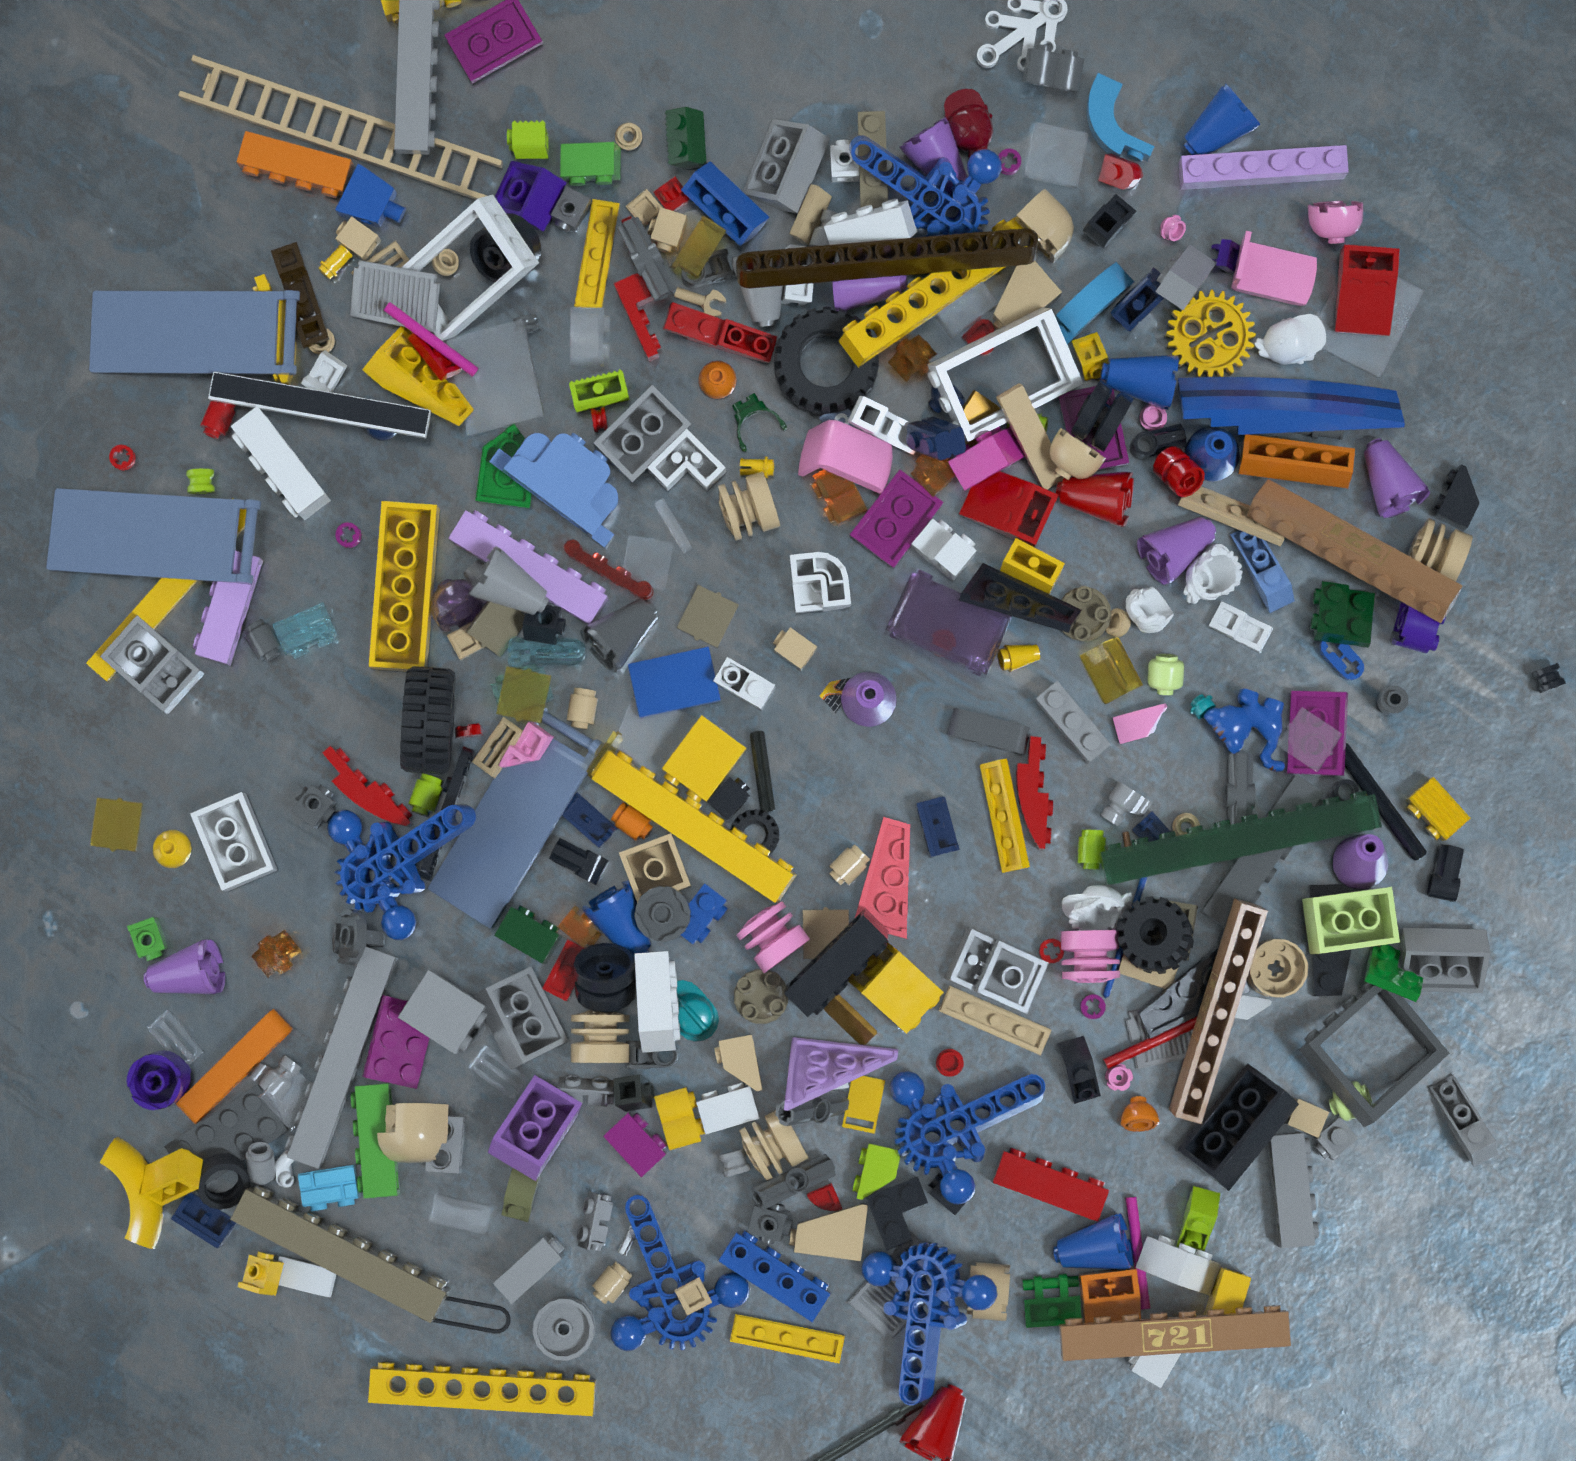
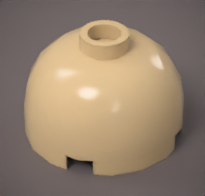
M1060 428L1050 446L1051 460L1058 466L1055 471L1067 480L1071 476L1078 479L1090 477L1101 467L1106 458L1078 438L1068 434L1069 432Z

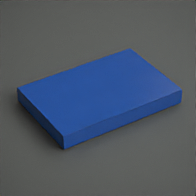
M709 647L628 664L639 719L721 701L718 685L713 681L715 679V672Z

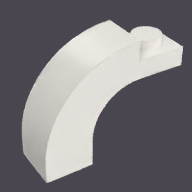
M859 396L848 419V423L865 433L914 455L915 451L911 450L906 442L907 425L910 422L887 411V407L864 396Z

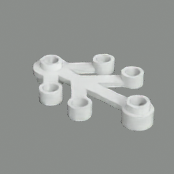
M1008 0L1007 8L1011 13H1019L1022 10L1038 13L1031 19L1000 15L997 11L988 12L985 18V24L988 28L997 29L999 26L1016 30L994 46L991 44L982 45L977 52L978 64L984 68L995 66L999 55L1024 38L1022 55L1017 62L1018 69L1024 72V67L1021 66L1020 62L1026 59L1027 50L1034 48L1036 30L1044 23H1046L1045 38L1040 44H1050L1053 47L1051 52H1055L1057 23L1066 17V2L1064 0H1044L1043 2L1017 0L1021 6L1013 8L1010 5L1013 0ZM1051 6H1055L1059 12L1051 14L1048 9ZM996 16L999 21L996 24H991L988 18ZM986 53L992 55L993 59L989 62L984 61L982 58Z

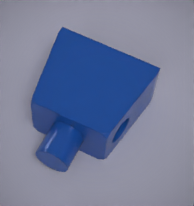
M357 164L335 211L340 217L346 219L353 217L361 223L381 227L386 217L400 223L406 208L394 202L397 192L391 185L364 166Z

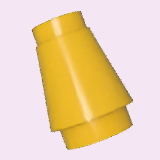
M1037 644L1004 645L1003 648L998 649V661L1003 671L1008 670L1012 672L1040 660V651Z

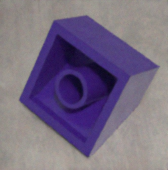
M511 160L495 198L505 213L521 216L535 230L544 232L551 220V213L560 199L567 182L545 168Z

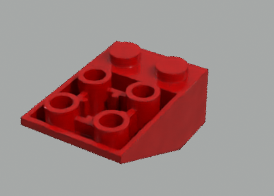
M1344 244L1340 250L1334 332L1390 336L1398 279L1399 248Z
M999 471L971 487L959 515L1013 540L1017 538L1035 548L1059 495L1034 483Z

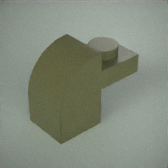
M512 1168L501 1215L525 1222L529 1221L541 1174L534 1181Z

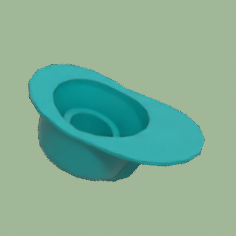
M685 980L677 981L680 1034L687 1040L695 1042L704 1041L717 1030L719 1023L718 1011L695 984Z

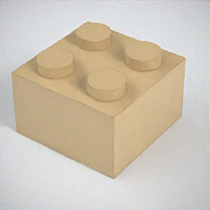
M671 833L619 852L637 903L644 893L657 886H670L679 891L692 887Z

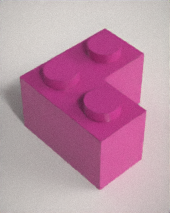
M999 426L992 431H988L976 438L977 445L970 448L967 444L965 453L956 455L955 458L948 461L964 491L1025 457L1011 427L1001 430Z

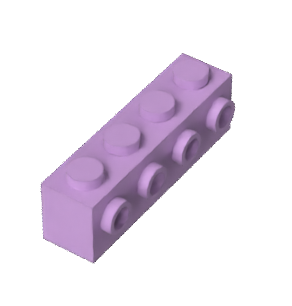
M235 551L233 574H240L242 552ZM256 556L252 558L251 575H253V584L251 585L213 581L209 593L212 596L210 607H205L201 622L204 623L202 633H197L193 644V649H196L195 654L197 656L231 666L263 563L261 558Z

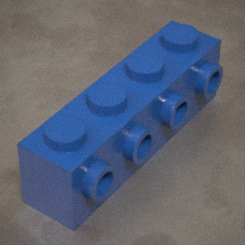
M744 1230L742 1234L736 1232L718 1261L813 1322L831 1294L827 1290L829 1285L816 1276L811 1280L803 1275L805 1269L795 1262L791 1261L789 1265L779 1259L782 1254L772 1247L767 1246L766 1249H763L756 1244L758 1239L752 1234L747 1233V1231Z

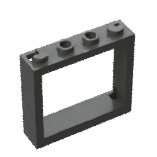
M1365 983L1360 987L1363 992L1358 997L1352 995L1341 1004L1344 1009L1339 1014L1333 1012L1322 1021L1325 1026L1319 1032L1317 1029H1314L1306 1035L1307 1037L1304 1038L1306 1043L1298 1049L1363 1127L1377 1121L1450 1054L1402 996L1370 983ZM1378 994L1428 1054L1370 1106L1320 1045Z

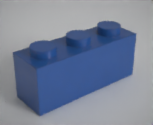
M711 161L696 170L681 189L740 247L755 237L770 218Z

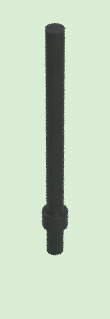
M920 1402L915 1405L906 1404L900 1409L897 1406L889 1411V1415L814 1461H836L893 1425H901L906 1421L905 1418L923 1408V1403Z

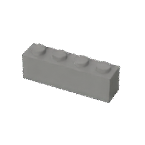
M1302 1132L1276 1134L1268 1142L1278 1247L1314 1246L1315 1239L1319 1238L1318 1223L1313 1222L1312 1211L1316 1210L1315 1194H1310L1309 1183L1313 1182L1312 1166H1307L1306 1155L1311 1153L1309 1138H1304V1133Z

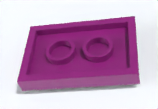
M504 0L444 34L445 39L472 84L543 44L542 39L519 0Z
M1096 386L1069 391L1058 396L1065 431L1069 432L1068 434H1070L1078 419L1076 416L1089 394H1092ZM1112 389L1113 392L1107 401V404L1110 406L1115 399L1114 389ZM1121 423L1104 452L1092 446V439L1097 428L1093 427L1087 438L1081 440L1106 458L1097 471L1129 464Z
M899 469L850 533V537L894 569L911 547L913 541L927 526L944 502Z
M1291 691L1288 774L1344 776L1348 709L1347 692Z
M382 995L362 1077L417 1089L429 1037L398 1018L407 1004V1000Z

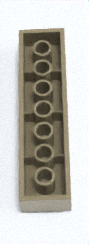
M259 1185L258 1187L255 1186L245 1190L230 1220L429 1323L436 1319L451 1288L446 1286V1280L436 1275L427 1277L421 1274L423 1269L411 1262H407L404 1265L396 1261L398 1256L385 1249L379 1252L371 1248L372 1242L360 1236L354 1239L346 1235L348 1230L337 1224L326 1225L322 1222V1216L312 1211L303 1213L297 1210L298 1204L286 1198L278 1200L272 1197L274 1192L264 1186Z

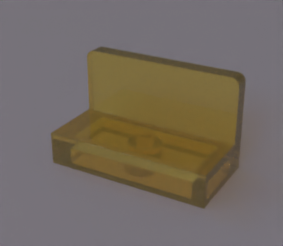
M702 216L670 267L676 269L678 266L697 278L726 230L707 217Z
M1119 637L1110 639L1080 656L1104 704H1108L1143 686Z

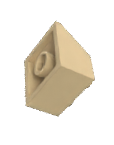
M746 1035L720 1040L719 1047H714L717 1064L723 1063V1068L754 1090L761 1091L763 1088L753 1036Z

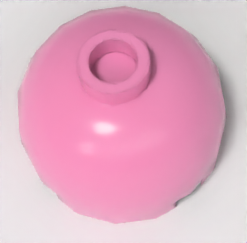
M1343 201L1309 204V225L1319 237L1328 238V243H1344V238L1354 235L1362 224L1363 203L1351 201L1350 206H1346V203H1343Z

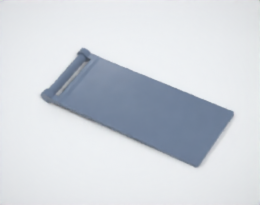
M293 290L93 291L89 371L92 373L213 374V372L224 374L297 375L294 357L297 301H300V292ZM279 301H286L283 365H276Z
M57 488L54 495L46 568L51 571L251 585L253 584L251 567L257 511L261 509V501ZM240 509H246L240 574H233Z
M540 704L534 707L528 722H534L537 725L540 722L547 724L588 749V754L586 757H583L553 738L540 760L502 768L475 809L476 820L474 824L459 835L428 886L430 891L490 929L495 926L586 774L605 749V743L598 739H591L548 713L547 708Z

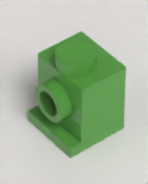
M157 917L127 926L138 958L145 957L147 961L162 957L161 951L168 949ZM145 935L151 936L152 942L150 945L146 946L143 943Z

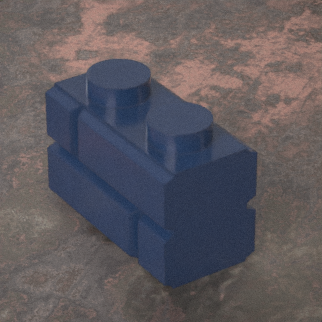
M1154 267L1110 312L1127 331H1131L1164 299V297L1156 292L1161 284L1157 281L1161 273Z
M934 416L924 418L922 421L911 422L907 425L906 442L913 451L937 460H944L950 458L951 455L956 456L965 453L964 430L959 425Z

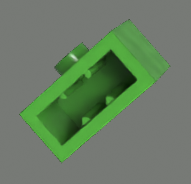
M615 142L561 144L560 177L569 182V185L583 186L586 181H596L595 183L598 185H610L612 180H620L621 148Z

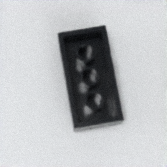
M865 908L787 984L784 994L807 1017L812 1013L818 1015L828 1005V997L832 993L836 996L840 994L848 985V978L852 974L858 976L868 966V958L872 954L877 957L888 946L889 931Z
M1247 1063L1205 1115L1202 1124L1196 1126L1179 1147L1178 1151L1192 1164L1226 1190L1230 1191L1297 1108L1299 1103L1283 1088Z

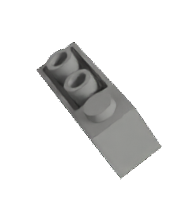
M1454 1074L1429 1087L1459 1145L1473 1167L1496 1156L1498 1150L1494 1137Z

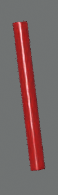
M1197 1017L1151 1039L1147 1038L1104 1058L1103 1062L1106 1068L1114 1067L1193 1030Z

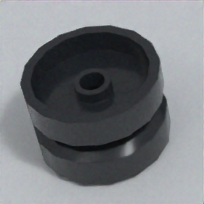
M506 213L538 260L541 256V243L533 226L521 216ZM483 227L474 234L470 241L472 262L479 273L495 283L512 268V265L486 227Z
M1100 380L1092 394H1089L1076 416L1078 419L1070 434L1083 440L1087 438L1093 427L1097 428L1092 439V446L1104 452L1134 398L1121 392L1117 394L1110 406L1107 404V401L1113 392L1112 386Z
M599 943L590 945L577 954L573 964L576 979L575 995L577 1001L584 1008L594 1012H614L627 1007L635 999V959L628 949L613 943Z

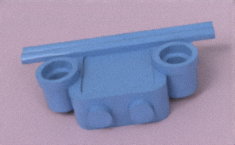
M564 433L559 434L552 442L544 434H531L523 441V444L512 458L501 449L497 450L489 461L491 464L605 548L614 534L601 524L618 504L617 490L612 485L605 483L610 475V468L606 463L608 458L596 449L592 453L584 447L586 442L575 433H572L571 436Z

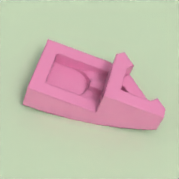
M1166 703L1113 717L1119 743H1128L1149 737L1150 733H1154L1162 713L1167 709Z
M528 722L516 745H509L499 766L507 768L540 760L554 736L536 723Z

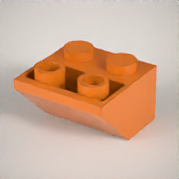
M1135 1267L1126 1270L1113 1269L1079 1274L1085 1323L1094 1322V1317L1111 1316V1321L1122 1320V1315L1138 1314L1139 1319H1141L1140 1291L1137 1269Z

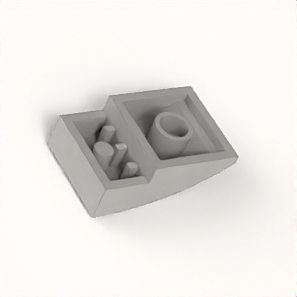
M138 615L100 656L166 714H169L205 674Z
M966 927L945 979L1027 1014L1048 962Z

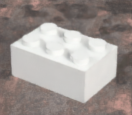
M240 792L190 813L222 891H230L277 871L246 793Z
M668 951L636 953L638 1027L642 1053L676 1050L675 1040H680V1025L678 1020L679 1005L675 961L669 960Z

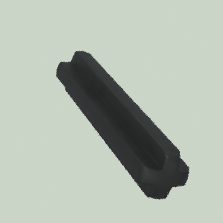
M754 731L750 733L760 811L773 812L775 804L765 734L763 731Z

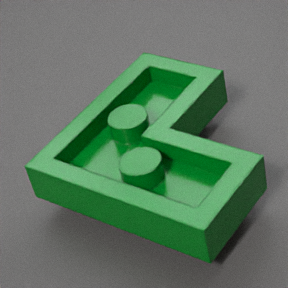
M1388 944L1371 946L1364 981L1417 1002L1421 995L1423 977L1416 975L1414 972L1398 968L1400 950Z

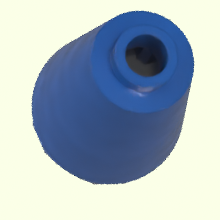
M1225 84L1219 89L1184 136L1187 140L1184 146L1191 155L1210 154L1257 129L1261 124L1233 90Z
M1176 355L1110 358L1108 364L1103 363L1101 380H1105V383L1112 386L1114 390L1123 392L1160 409L1169 410L1168 407L1171 406L1176 386L1175 372L1173 371H1178L1179 359Z
M1210 426L1199 429L1189 438L1187 447H1185V453L1203 469L1205 473L1204 480L1214 482L1226 478L1235 470L1239 462L1240 451L1236 439L1231 433L1220 427Z
M628 880L621 882L624 886L623 888L617 890L614 885L601 892L588 902L591 906L590 908L583 906L582 910L613 944L628 949L635 959L636 953H649L648 948L651 946L650 938L644 936L637 927L635 920L637 900Z
M1114 1214L1057 1240V1246L1053 1247L1056 1263L1061 1262L1063 1268L1124 1270L1132 1268V1247L1130 1239H1127L1125 1230L1128 1229L1122 1214Z

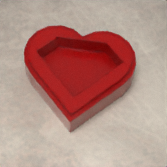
M980 319L961 338L967 344H970L994 332L995 328L990 320ZM994 347L979 355H989L993 351Z

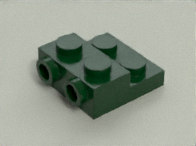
M1322 581L1320 587L1315 588L1312 603L1317 605L1316 613H1312L1310 630H1315L1314 640L1369 648L1371 644L1375 593L1350 590L1347 584Z

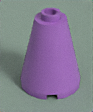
M946 117L935 122L933 127L925 128L899 147L926 176L940 158L946 157L950 160L957 174V179L965 181L967 178V173ZM947 180L944 188L950 194L953 185L951 181Z
M907 275L833 281L836 311H839V308L847 311L886 300L897 291L902 294V290H907Z
M1378 438L1366 445L1367 449L1364 451V457L1377 512L1380 517L1383 515L1384 518H1390L1410 510L1409 505L1414 501L1419 505L1429 496L1428 486L1388 440L1382 441L1381 438Z
M1198 517L1143 535L1137 540L1138 552L1141 559L1147 558L1150 565L1146 568L1155 580L1163 585L1169 584L1215 540L1216 528L1209 519Z
M862 672L850 678L845 684L841 695V703L845 714L851 721L860 726L872 727L885 722L892 715L896 706V692L892 683L885 676L876 672ZM871 691L875 694V697L867 699L864 693Z
M1371 834L1354 835L1344 839L1337 846L1333 856V870L1343 884L1351 888L1370 889L1382 881L1388 870V856L1380 838Z
M201 940L149 965L147 972L144 973L146 987L150 988L154 993L216 994L222 992L225 986V972L220 973L218 964L223 963L219 948L213 940Z

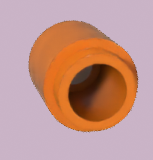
M624 802L618 807L611 818V821L616 823V828L635 841L639 838L645 840L653 829V826L650 824L652 821L650 818Z

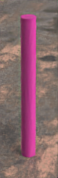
M389 302L383 310L473 377L479 369L393 303Z
M1127 1197L1126 1206L1133 1262L1136 1268L1143 1249L1137 1197ZM1136 1268L1141 1310L1150 1309L1146 1272Z

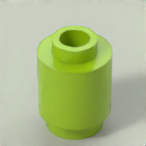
M421 774L420 779L416 780L408 803L413 807L412 812L422 816H428L429 812H435L443 790L441 787L443 781L428 774Z
M1081 830V836L1078 837V863L1083 864V869L1099 870L1100 864H1105L1106 859L1104 831Z

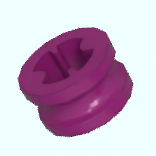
M1004 149L998 155L1000 160H1005L1007 155L1013 156L1012 161L1016 160L1017 164H1012L1011 168H1005V163H1003L1001 173L1013 175L1021 166V156L1014 149Z
M346 522L338 526L335 537L340 545L352 548L360 543L362 534L358 526ZM349 528L350 531L355 530V534L352 536L353 541L349 543L347 539L345 541L342 540V536L345 535L344 529Z
M1090 994L1082 999L1080 1010L1086 1018L1097 1019L1104 1014L1106 1004L1102 997ZM1089 999L1091 1002H1093V999L1099 1001L1097 1006L1100 1011L1097 1014L1095 1012H1092V1015L1088 1014L1087 1010L1089 1007L1086 1005V1002Z

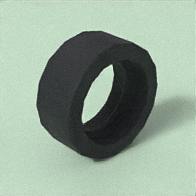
M226 1153L211 1155L204 1159L199 1189L196 1190L201 1201L210 1208L220 1210L237 1205L245 1190L250 1187L249 1176L242 1161L236 1156ZM221 1170L236 1172L238 1181L226 1192L215 1193L210 1192L206 1188L207 1179L215 1172Z

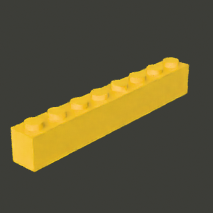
M621 750L618 753L609 751L592 777V780L774 903H779L797 874L792 872L794 866L782 858L776 861L770 857L771 851L757 842L754 846L746 841L748 836L736 827L730 830L723 825L725 821L723 818L712 811L709 815L700 810L702 805L690 796L686 800L677 794L679 791L677 787L667 781H664L663 784L654 779L656 774L642 765L639 769L631 763L633 758Z

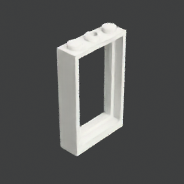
M494 195L478 198L401 267L420 271L478 218H480L512 265L511 269L452 321L447 318L438 304L436 332L432 333L442 341L457 336L539 264Z
M1042 307L927 364L930 370L928 373L929 380L934 388H938L941 395L939 403L943 411L949 414L952 420L951 423L963 428L965 441L969 442L1008 421L1003 410L1000 409L969 425L946 371L1037 326L1059 378L1058 381L1028 395L1034 408L1083 384L1052 309Z

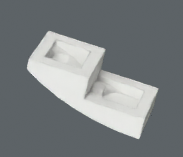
M1222 601L1209 624V627L1258 653H1261L1273 630L1271 626L1248 616L1245 612Z
M279 1256L278 1261L284 1263L279 1285L331 1297L336 1274L315 1263H307L286 1256Z

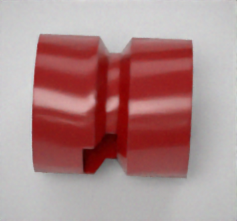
M1176 446L1162 451L1153 465L1155 475L1168 484L1169 488L1180 497H1188L1194 494L1201 487L1205 478L1203 469Z

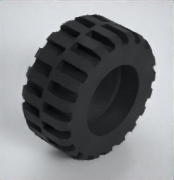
M823 307V310L817 311L813 308L807 310V313L802 316L799 314L794 317L793 322L790 325H786L782 330V335L778 338L775 346V376L780 390L786 394V398L791 403L794 402L798 405L800 410L804 412L806 410L811 411L813 415L817 416L838 413L847 409L852 410L859 396L866 397L871 392L878 373L879 355H876L859 368L852 360V368L847 378L838 385L830 387L818 386L810 382L803 374L800 365L801 354L809 342L821 337H831L840 340L844 334L842 329L854 320L857 323L861 322V319L856 315L852 317L847 314L846 310L840 308L839 311L831 310V307ZM866 329L868 336L872 337L871 330Z
M413 666L406 671L400 741V766L405 772L443 775L449 771L456 682L455 672L449 668Z

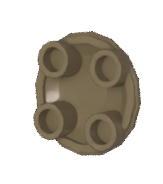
M1081 586L1072 589L1061 599L1082 610L1079 619L1070 632L1063 631L1071 639L1082 642L1094 640L1101 636L1109 626L1112 616L1110 604L1105 595L1098 590Z
M755 969L746 973L738 980L734 990V1003L737 1011L745 1020L755 1024H767L777 1020L784 1013L788 1004V997L784 994L786 989L785 981L778 973L770 970L763 973L761 969Z

